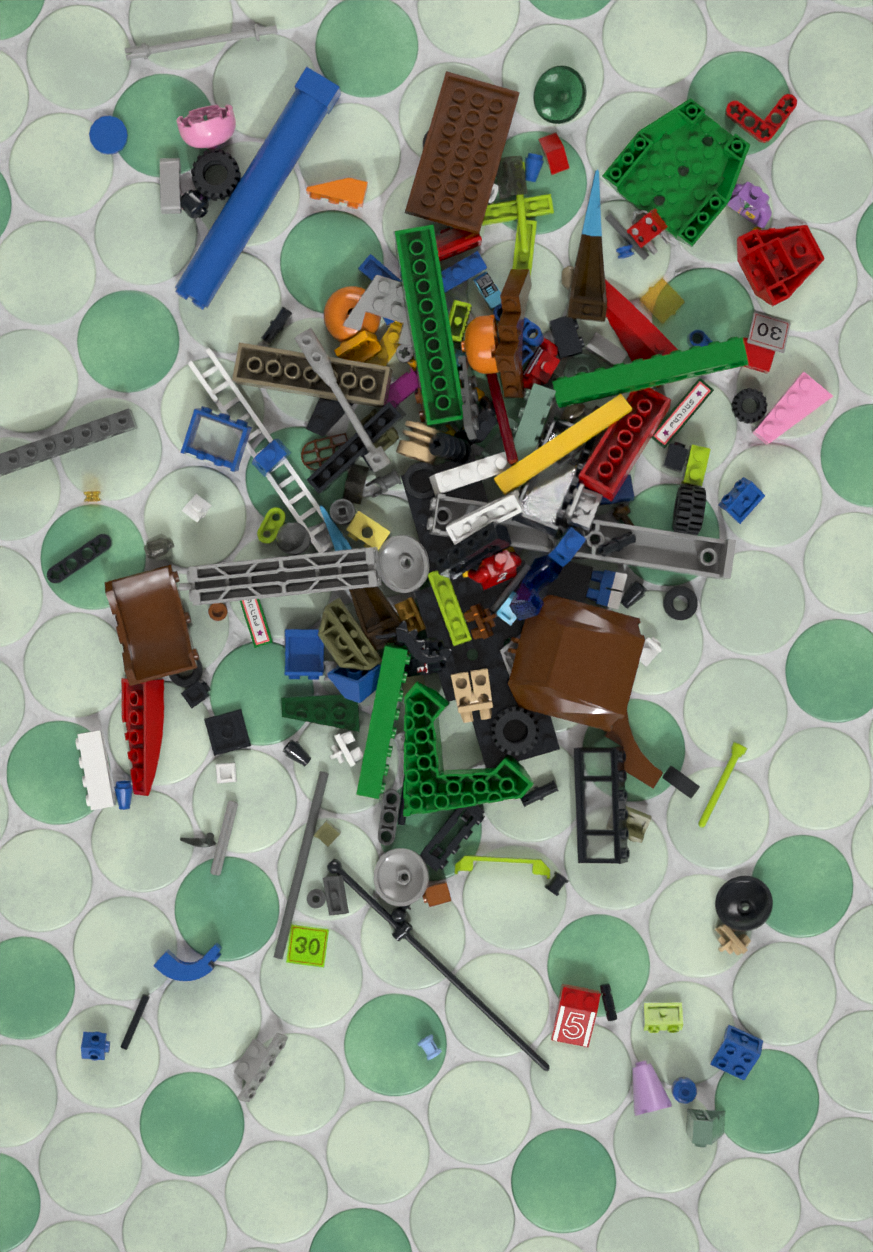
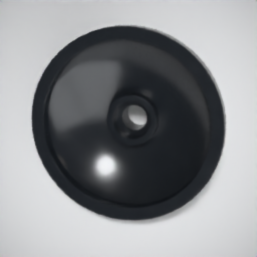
M738 876L728 880L719 889L715 900V908L719 919L728 928L741 932L752 931L761 927L769 919L773 909V897L767 885L761 880L752 876ZM749 906V909L743 910V907Z

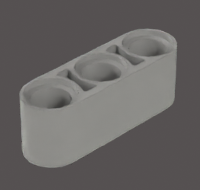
M160 158L162 214H181L182 212L180 205V158Z

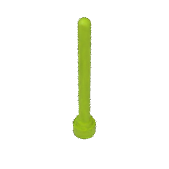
M523 161L511 162L509 166L510 173L515 178L521 251L527 253L529 245L522 181L525 163Z
M733 742L731 746L732 755L698 822L699 827L703 828L706 826L738 758L745 755L748 749L745 746Z

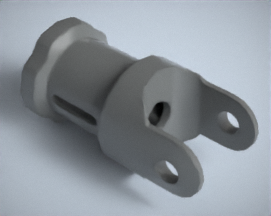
M392 469V472L387 475L379 476L368 482L366 487L375 483L381 486L380 491L371 496L374 498L387 492L394 485L402 484L396 470Z

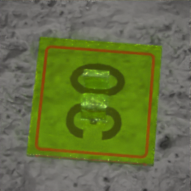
M291 924L286 963L324 968L329 929Z

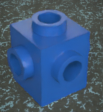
M83 1032L81 1043L82 1059L105 1060L106 1053L110 1051V1041H107V1033Z

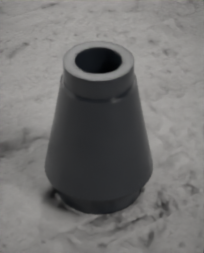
M636 580L630 584L620 603L629 609L645 596L647 589Z
M290 740L283 749L286 757L302 764L304 767L311 760L309 754L298 741Z

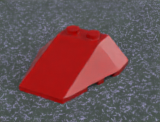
M808 225L789 226L778 229L769 228L767 230L755 229L737 238V261L754 294L772 307L789 299L795 290L803 284L805 279L825 259Z

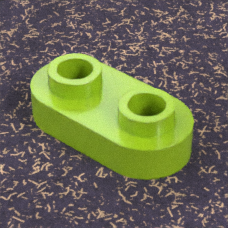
M275 507L267 512L257 531V537L262 543L269 544L276 539L278 530L286 520L285 512L282 509ZM274 514H279L280 519L278 521L273 520ZM265 531H270L271 535L269 538L264 537Z

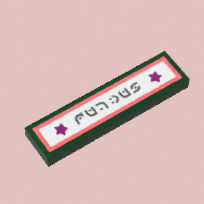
M699 378L662 421L651 438L665 449L714 389Z

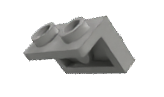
M580 483L579 488L574 489L572 495L574 501L572 505H568L565 516H568L567 524L589 531L602 500V494L584 489L585 484Z

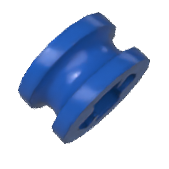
M632 245L616 249V252L619 253L618 259L635 255L631 251Z

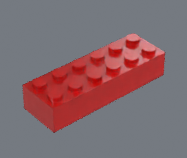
M651 388L630 392L626 401L632 407V411L609 426L579 474L578 483L585 484V487L602 494L603 497L610 501H613L670 408L671 399Z

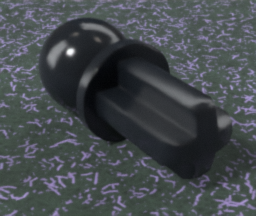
M410 905L395 908L391 914L392 919L398 923L403 922L407 917L406 909L411 910Z

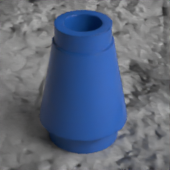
M528 153L527 158L525 157L526 181L536 182L544 163L542 161L543 156Z
M117 781L114 790L119 809H130L133 791L131 781Z

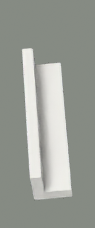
M516 489L450 522L446 530L454 545L491 522L500 523L523 512L524 509L518 500L520 495L518 490Z

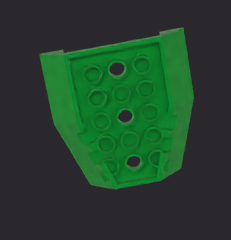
M690 98L639 130L602 177L620 196L639 211L645 210L649 213L651 210L657 209V213L668 226L665 231L676 240L693 247L729 203L750 144L736 133L733 136L705 114L703 107ZM705 137H711L713 144L705 146L702 140ZM682 166L689 169V173L685 176L678 173V169ZM662 196L665 202L662 205H656L654 198Z

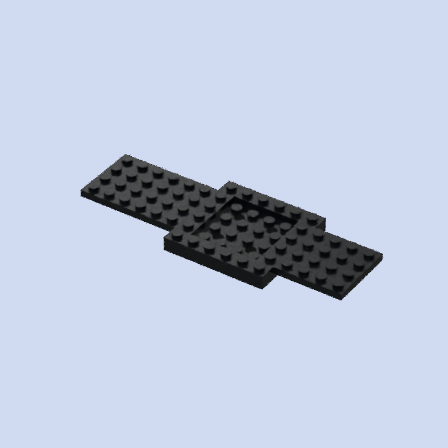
M473 454L465 463L449 461L434 467L440 473L474 462L476 458ZM425 469L415 471L411 476V485L420 492L429 490L432 487L429 478L432 474ZM404 474L401 475L402 483L419 541L425 548L429 558V573L437 570L434 558L454 546V543L450 537L429 534L430 530L427 529L428 518L432 517L433 511L429 510L430 501L433 497L435 498V494L426 499L413 497L405 488ZM482 480L442 493L447 497L488 503ZM439 511L437 514L438 519L446 521V512ZM521 560V565L516 567L517 573L526 563L525 560ZM479 563L472 569L477 571L481 563ZM529 572L514 589V592L521 594L528 604L510 626L499 616L493 619L496 626L491 627L494 635L486 639H474L471 630L478 627L476 620L466 621L472 640L453 646L433 588L429 587L414 592L422 620L426 626L427 637H437V640H443L444 649L452 650L450 657L446 661L447 667L438 672L445 699L448 702L456 700L451 674L468 671L470 687L473 690L470 671L488 669L493 704L491 718L481 720L480 710L472 711V723L485 768H497L508 755L499 750L492 740L491 724L494 717L507 707H519L508 685L510 677L500 650L504 647L506 639L516 638L522 633L527 610L537 603ZM462 575L453 580L450 579L462 612L465 613L470 607L481 603L483 609L489 608L492 615L495 613L490 607L514 577L485 590L481 583ZM470 649H475L478 652L477 659L469 660L467 652ZM528 710L537 719L540 735L537 744L534 745L532 750L518 756L511 755L519 762L560 750L551 716ZM510 720L504 726V736L511 742H519L526 736V726L520 720Z

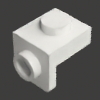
M196 494L182 511L198 522L206 516L212 505Z

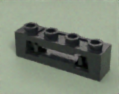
M491 522L436 556L434 560L438 574L453 580L481 563L484 559L493 556L512 544L507 527Z
M478 805L457 808L419 854L424 862L436 872L439 868L443 870L449 862L447 858L450 854L455 855L460 849L459 843L463 838L467 840L473 833L472 827L475 824L479 825L483 821L485 811ZM466 809L461 819L467 822L472 815L473 818L467 825H463L445 847L446 851L440 858L438 856L442 853L443 849L438 845L431 853L430 850L436 843L439 844L457 823V817Z

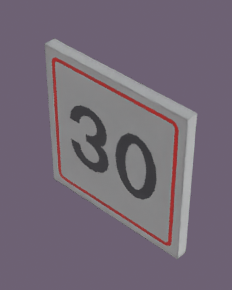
M754 312L747 342L784 353L791 323Z

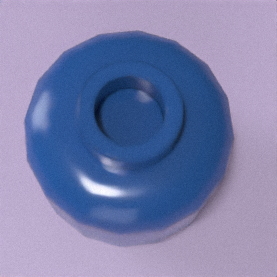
M679 1077L672 1083L671 1092L679 1103L688 1104L696 1098L697 1087L690 1078Z

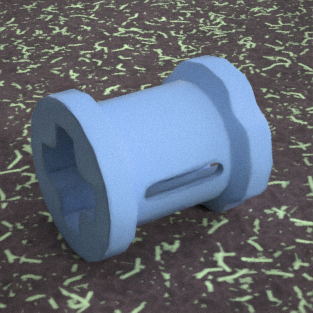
M432 1034L418 1042V1046H421L426 1053L427 1060L433 1059L442 1052L433 1041Z

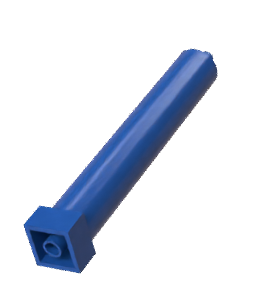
M308 67L305 68L295 84V92L175 286L177 295L185 300L189 297L192 299L191 302L201 310H204L205 307L208 308L322 120L326 114H330L341 96L338 85Z

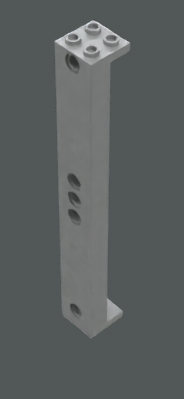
M438 493L430 501L429 510L433 512L432 517L428 518L427 529L430 530L429 534L450 537L446 530L450 522L488 503L447 497L445 494ZM530 509L523 510V513L550 524L555 516V513ZM439 511L446 512V521L438 519L437 514ZM565 515L558 529L562 536L570 526L586 538L574 557L720 580L731 578L736 540L715 539L600 520H593L588 531L567 524L568 516ZM512 517L498 523L506 526L512 542L508 547L549 553L559 540L547 533L512 521ZM630 531L636 536L635 543L623 547V550L619 552L615 551L603 557L598 551L599 545L611 541L615 536L620 537ZM592 534L596 535L599 539L597 545L590 543V536ZM705 552H708L711 555V560L709 563L703 560V554Z

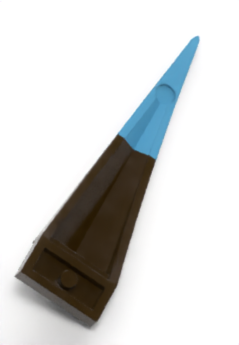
M596 170L569 288L566 318L605 322L607 296L602 246L599 170Z
M321 505L320 510L335 551L352 549L326 509ZM375 586L349 589L362 631L375 651L384 648L386 643L392 644L396 642L397 637L384 640L376 639L378 635L396 633V628L401 623L399 616L380 588Z

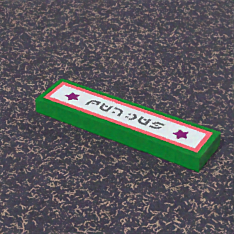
M260 599L240 601L254 648L273 643Z

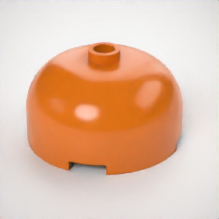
M357 286L341 288L335 291L325 304L323 314L325 326L331 336L340 343L349 341L364 330L376 334L379 329L381 317L365 312L360 331L343 326L344 321L349 316L348 312L354 308L366 289Z
M495 315L479 316L470 321L465 330V341H461L462 352H466L469 365L472 369L482 374L499 373L495 360V354L499 346Z

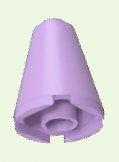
M647 1061L635 1063L636 1067L632 1068L635 1116L672 1107L671 1101L652 1064H647Z

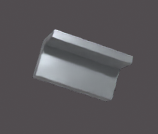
M597 332L585 348L611 367L622 363L628 354Z

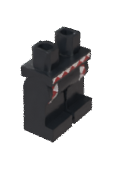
M437 637L416 639L424 642L421 650L429 648V655L433 651H436L439 655V651L444 649L443 640H437ZM398 641L394 642L395 645L406 647L404 643H398ZM410 659L409 665L405 664L404 671L407 672V677L441 672L442 669L447 667L446 660L435 664H425L416 659Z

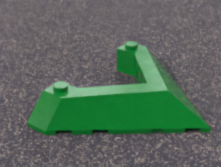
M416 682L404 696L405 777L403 817L476 806L477 804L501 802L509 799H520L533 786L534 782L524 766L511 755H507L497 768L444 770L439 716L449 706L450 702L436 690L419 682Z

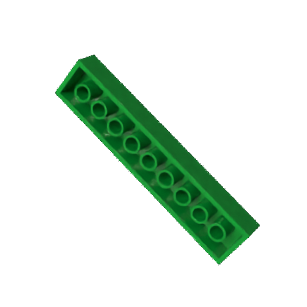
M427 225L393 231L425 424L432 425L463 419V400L434 226Z

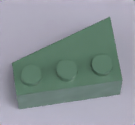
M687 1109L686 1133L691 1143L695 1144L696 1147L712 1145L724 1134L725 1111Z

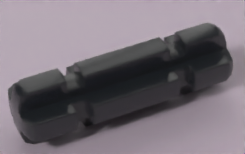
M610 984L600 985L601 994H603L604 1008L607 1011V1020L615 1021L617 1020V1014L614 1011L615 1005L612 993H610Z

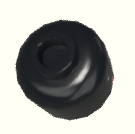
M188 190L182 195L180 205L190 218H203L208 213L209 201L198 190Z

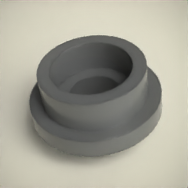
M313 889L307 895V903L312 908H320L326 901V896L320 889ZM313 896H319V902H314Z

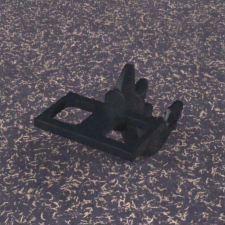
M402 621L396 628V633L376 636V639L379 640L397 637L398 643H404L414 659L425 664H435L442 660L447 661L452 653L451 649H442L439 655L436 651L429 655V648L421 650L424 642L416 640L418 631L416 629L408 631L405 621Z

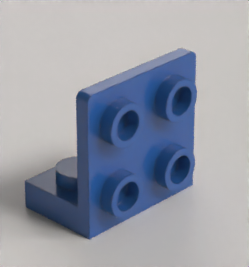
M728 1025L725 1029L723 1043L711 1060L710 1065L745 1080L761 1055L763 1040Z

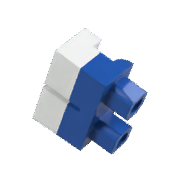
M609 570L592 571L590 580L599 582L600 585L598 590L588 588L586 598L595 601V604L619 610L623 593L608 590L606 587L623 591L627 574Z

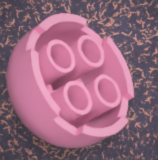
M218 105L197 108L189 111L187 117L179 116L176 120L181 138L185 143L195 148L215 149L218 145L226 142L233 135L236 128V119L231 105H226L225 108H221ZM207 115L208 120L204 121L203 116Z

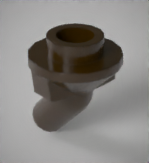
M620 504L614 508L615 512L612 515L616 520L621 519L624 524L634 526L628 516L631 513L629 505Z

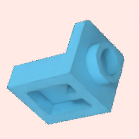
M513 591L496 613L511 626L528 602L521 594Z

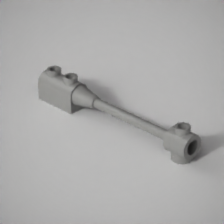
M310 328L297 335L294 339L313 371L330 386L369 453L365 455V458L374 473L390 464L391 462L381 446L375 448L336 383L337 380L331 366L332 362L314 331Z

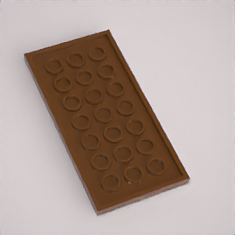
M446 71L406 205L405 214L480 234L520 92Z

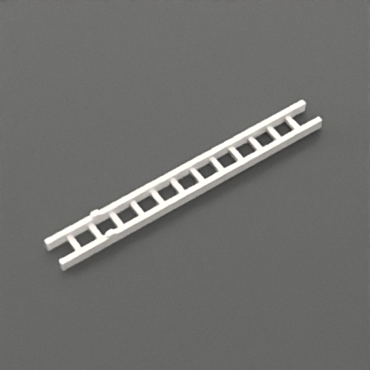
M209 348L206 352L215 366L201 375L192 361L188 365L222 413L229 415L227 410L238 402H242L248 413L239 419L246 421L252 417L259 427L249 435L246 444L247 450L254 458L262 450L255 453L248 442L261 433L264 434L269 443L273 439ZM219 370L226 381L212 390L205 379ZM230 385L237 397L223 406L216 397V394ZM233 428L235 433L241 439V431ZM285 458L271 472L285 464L292 476L277 485L270 473L266 477L297 522L303 525L309 532L311 542L319 553L327 550L330 551L334 548L332 541L321 548L314 538L316 534L327 527L326 523L310 532L303 522L304 519L316 511L323 521L324 518L320 506ZM293 480H296L303 491L291 500H288L281 489ZM306 495L314 507L299 516L292 504Z

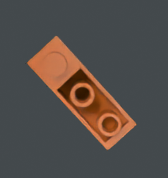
M344 178L309 186L306 189V193L315 200L325 198L328 199L329 203L339 205L341 202L347 204L349 208L358 209V207L363 208L368 182Z

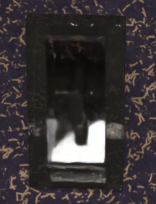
M354 464L349 468L342 499L361 505L369 467Z

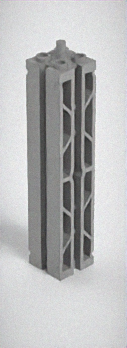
M378 546L192 566L187 571L188 582L179 583V590H189V600L195 606L375 587L382 585Z

